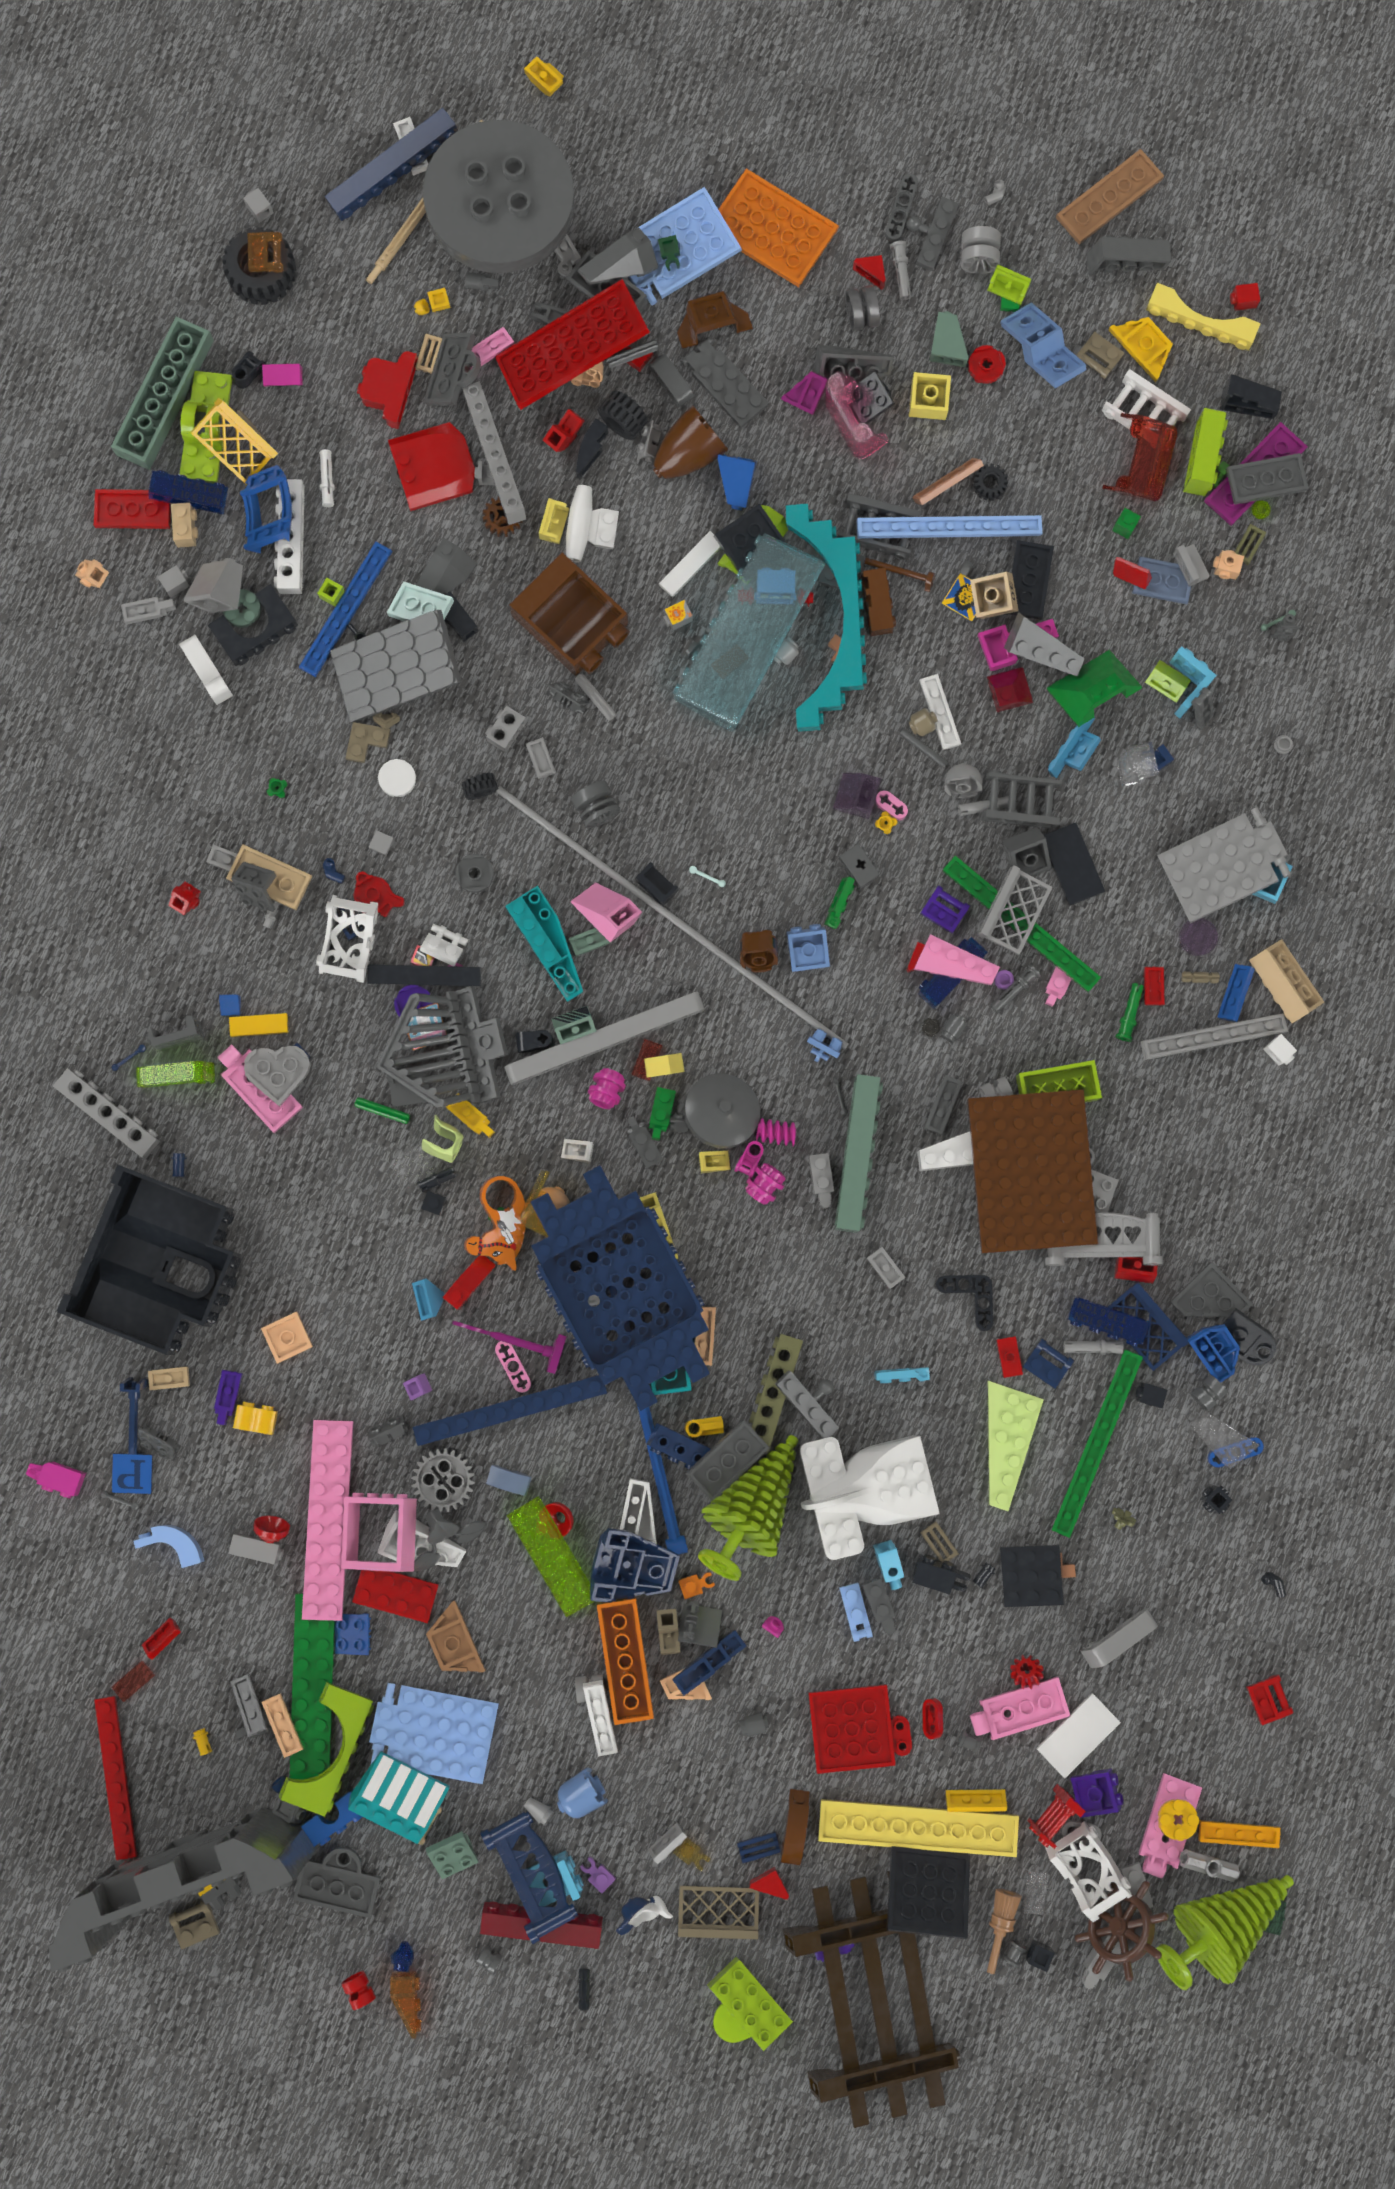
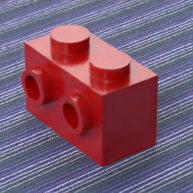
M1117 1257L1114 1278L1153 1284L1157 1277L1158 1265H1143V1257Z

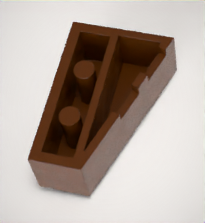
M886 567L863 571L861 578L862 595L870 637L890 634L893 632L894 627H896L895 615L892 616L891 611L893 603L892 598L889 596L890 588Z

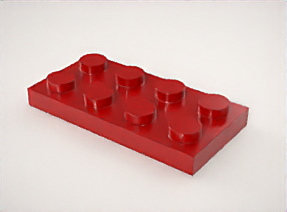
M95 489V528L170 529V490Z
M361 1570L352 1603L428 1623L439 1584L393 1571Z

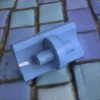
M820 1028L807 1041L820 1049L819 1051L812 1048L811 1053L816 1055L814 1061L818 1062L820 1058L827 1061L830 1056L823 1052L838 1058L843 1041L833 1037L830 1045L824 1043L823 1040L827 1032Z

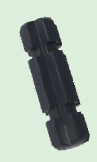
M587 1968L579 1970L580 2000L578 2008L580 2010L589 2009L590 1980L588 1979L590 1978V1970Z

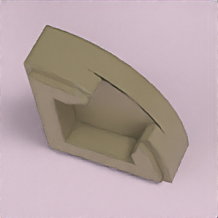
M379 713L373 716V721L387 730L400 721V716L391 713V715Z

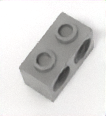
M508 706L498 712L496 716L497 721L494 725H490L485 733L487 735V742L507 753L526 724V718ZM509 717L515 719L512 724H506L505 720ZM503 733L505 736L503 739L497 740L495 735Z

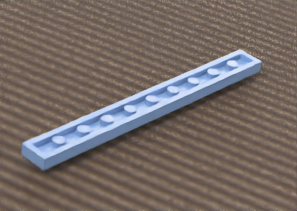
M1041 515L857 518L856 520L857 539L1042 535Z

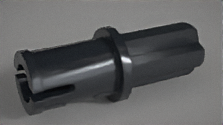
M453 1167L438 1173L433 1172V1175L419 1180L418 1185L422 1192L437 1185L440 1187L441 1183L455 1178L456 1172Z

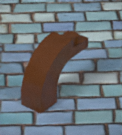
M790 1789L787 1820L780 1863L801 1864L809 1814V1791Z

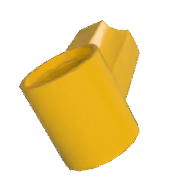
M722 1416L689 1420L684 1426L685 1433L690 1437L724 1433ZM691 1423H696L699 1426L696 1434L689 1432V1425Z

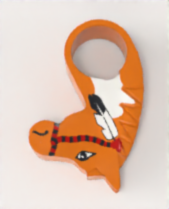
M495 1176L485 1181L480 1189V1201L493 1223V1229L485 1232L481 1237H468L465 1240L464 1246L465 1250L471 1255L489 1256L498 1265L507 1264L512 1270L516 1271L515 1258L521 1249L526 1229V1205L523 1194L515 1181L505 1176ZM497 1180L506 1181L514 1191L511 1207L504 1211L494 1210L486 1200L487 1188Z

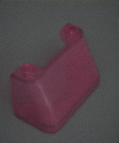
M838 371L827 380L825 405L854 457L864 459L888 443L889 440L885 433L875 434L869 425L865 423L858 424L848 404L855 400L853 391L858 387V384L853 377Z

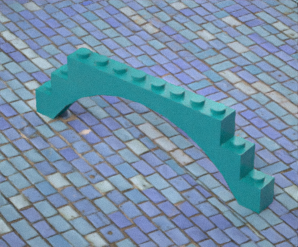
M808 504L786 505V524L788 530L808 542L823 557L834 574L841 592L844 618L843 634L838 654L829 674L818 689L796 709L798 732L821 730V724H824V715L820 712L842 710V704H846L845 692L842 693V691L864 690V684H867V673L863 672V665H866V654H862V647L865 646V635H861V628H864V617H860V610L863 609V598H859V591H862V579L858 580V573L861 572V561H857V554H860V542L856 543L855 537L836 538L837 529L836 526H833L832 520L810 522L814 520L813 509L810 510Z

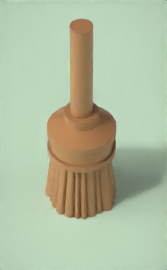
M996 1889L994 1912H992V1918L989 1922L995 1934L987 1972L990 1974H995L1003 1937H1006V1933L1014 1931V1923H1016L1014 1917L1022 1897L1016 1892L1005 1889Z

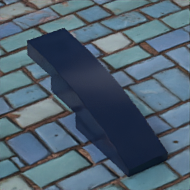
M734 1629L718 1641L717 1648H709L672 1680L683 1696H685L715 1674L716 1670L729 1662L734 1655L747 1646Z

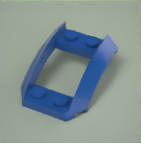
M275 465L249 476L245 482L247 487L240 491L246 512L245 536L247 537V544L244 545L245 550L261 553V547L285 538L290 542L292 526L290 490L286 475L279 465ZM279 485L282 498V519L262 526L257 493Z

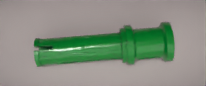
M1132 984L1125 1014L1119 1021L1121 1023L1120 1029L1115 1036L1119 1040L1132 1042L1133 1038L1131 1035L1133 1028L1137 1024L1135 1017L1144 989L1143 985Z

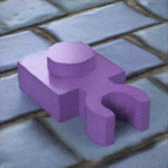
M589 1856L588 1861L591 1862V1867L586 1868L582 1864L580 1868L583 1872L591 1874L588 1881L602 1894L616 1880V1877L603 1864L597 1867L595 1860Z

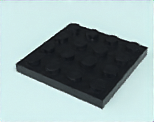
M892 1846L890 1850L887 1930L967 1939L970 1855Z

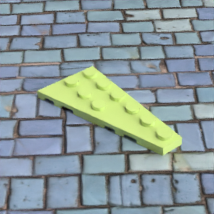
M987 1381L989 1505L1009 1511L1044 1399Z

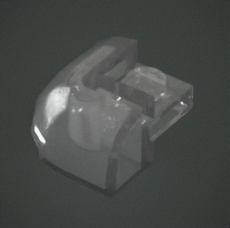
M1152 741L1133 745L1125 749L1118 761V770L1122 786L1140 783V779L1159 775Z

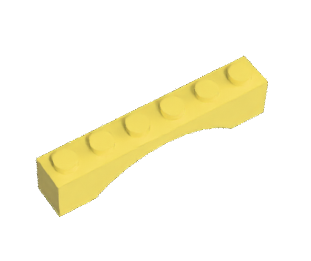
M1159 283L1156 284L1146 308L1154 316L1160 315L1167 318L1169 322H1178L1187 329H1195L1201 331L1205 336L1216 337L1220 342L1234 344L1240 350L1250 349L1261 324L1246 317L1229 320L1205 317L1189 308L1179 298L1174 289Z

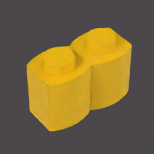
M249 1402L237 1405L233 1428L269 1435L274 1434L278 1411H273L274 1407L262 1405V1409L255 1408V1403Z

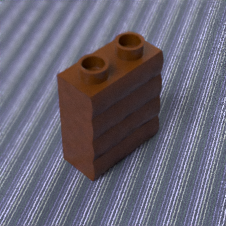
M563 552L509 604L512 617L575 676L582 670L588 674L594 672L604 659L599 653L609 643L614 648H617L630 633L626 628L628 625L627 612Z

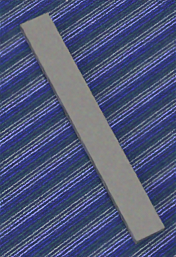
M1284 1013L1143 1040L1140 1043L1144 1060H1150L1286 1033L1288 1028Z

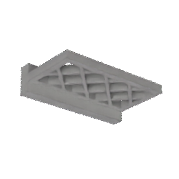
M1013 865L1009 868L977 936L983 939L986 938L1020 955L1052 890V886L1026 874L1020 868ZM1020 876L1027 879L1029 887L1019 889L1017 881ZM1037 886L1046 889L1044 895L1036 898L1033 889ZM1030 889L1033 900L1024 902L1021 892ZM1017 893L1020 904L1011 906L1010 895ZM1034 902L1037 910L1035 913L1028 915L1025 904ZM1022 906L1025 916L1016 919L1013 908ZM1009 910L1012 921L1003 923L1001 914ZM1026 919L1028 928L1020 932L1017 921ZM1014 923L1017 933L1007 936L1004 925ZM1001 927L1004 935L1000 939L991 936L993 930ZM1018 935L1020 941L1018 949L1010 945L1008 938Z

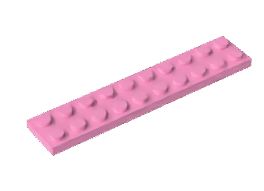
M314 1420L302 1620H343L345 1569H341L344 1497H349L353 1421Z

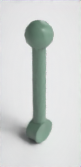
M1290 610L1288 614L1295 616L1296 612L1295 610ZM1284 616L1268 624H1262L1261 630L1266 631L1268 627L1282 621Z

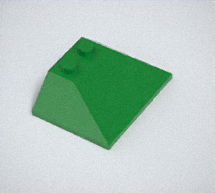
M1110 650L1083 665L1078 676L1068 674L1047 687L1048 692L1078 727L1094 718V708L1117 694L1122 693L1127 698L1142 689L1139 682Z

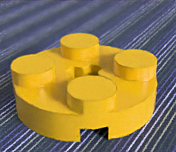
M1171 1799L1163 1803L1158 1811V1826L1161 1832L1168 1838L1183 1841L1195 1833L1199 1824V1817L1195 1808L1189 1802ZM1174 1815L1182 1816L1181 1824L1177 1823L1175 1825L1173 1823L1175 1821Z

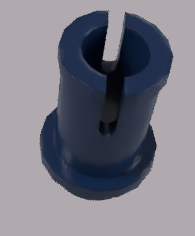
M173 1153V1157H171L173 1159L172 1176L184 1177V1165L187 1157H185L184 1153Z

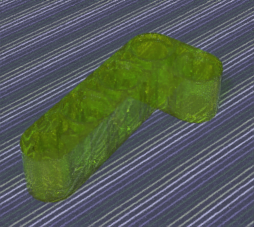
M188 1061L137 1067V1087L149 1088L186 1083H215L214 1063Z

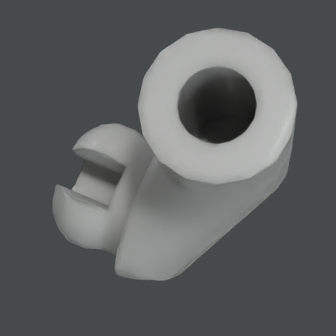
M997 180L994 183L993 193L984 197L987 206L1002 200L1004 197L1006 186L1003 180Z

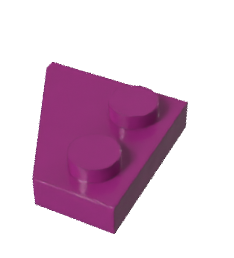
M811 371L789 392L784 394L781 400L813 415L829 379Z

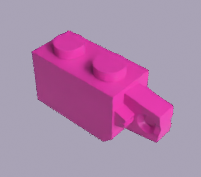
M48 1462L44 1465L30 1463L26 1475L37 1480L36 1484L42 1485L41 1489L49 1492L56 1490L60 1492L61 1496L71 1498L72 1496H78L86 1473L56 1462Z

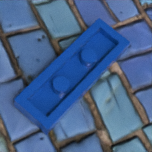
M1235 964L1217 1016L1219 1019L1232 1022L1238 1021L1255 970L1253 967Z

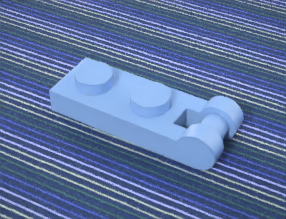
M859 1583L839 1587L853 1641H860L859 1638L873 1637ZM863 1623L864 1629L857 1631L856 1625Z

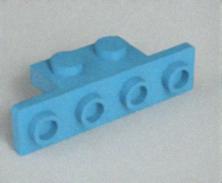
M1095 717L1080 727L1076 725L1075 729L1071 730L1069 738L1060 747L1056 758L1049 764L1048 771L1051 777L1057 778L1065 765L1082 771L1101 741L1100 737L1087 732Z

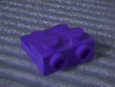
M1112 1768L1092 1771L1090 1774L1077 1775L1070 1778L1075 1799L1086 1811L1081 1818L1120 1811L1121 1805L1124 1803L1123 1796L1117 1792L1118 1776L1112 1772Z

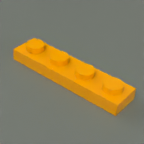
M1200 1820L1198 1841L1279 1848L1280 1827Z

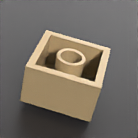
M1003 572L970 580L976 618L985 619L1018 611L1012 573Z

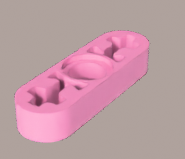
M498 1342L495 1352L512 1385L518 1392H527L531 1387V1380L514 1347L506 1342ZM500 1345L509 1346L510 1349L507 1350L509 1356L513 1353L515 1357L509 1358L504 1362L503 1358L507 1357L504 1353L499 1352L501 1349ZM516 1361L519 1364V1369L516 1372H510L508 1369L509 1362ZM523 1371L524 1375H520L522 1380H527L526 1388H518L519 1380L517 1377L513 1380L512 1375H517Z

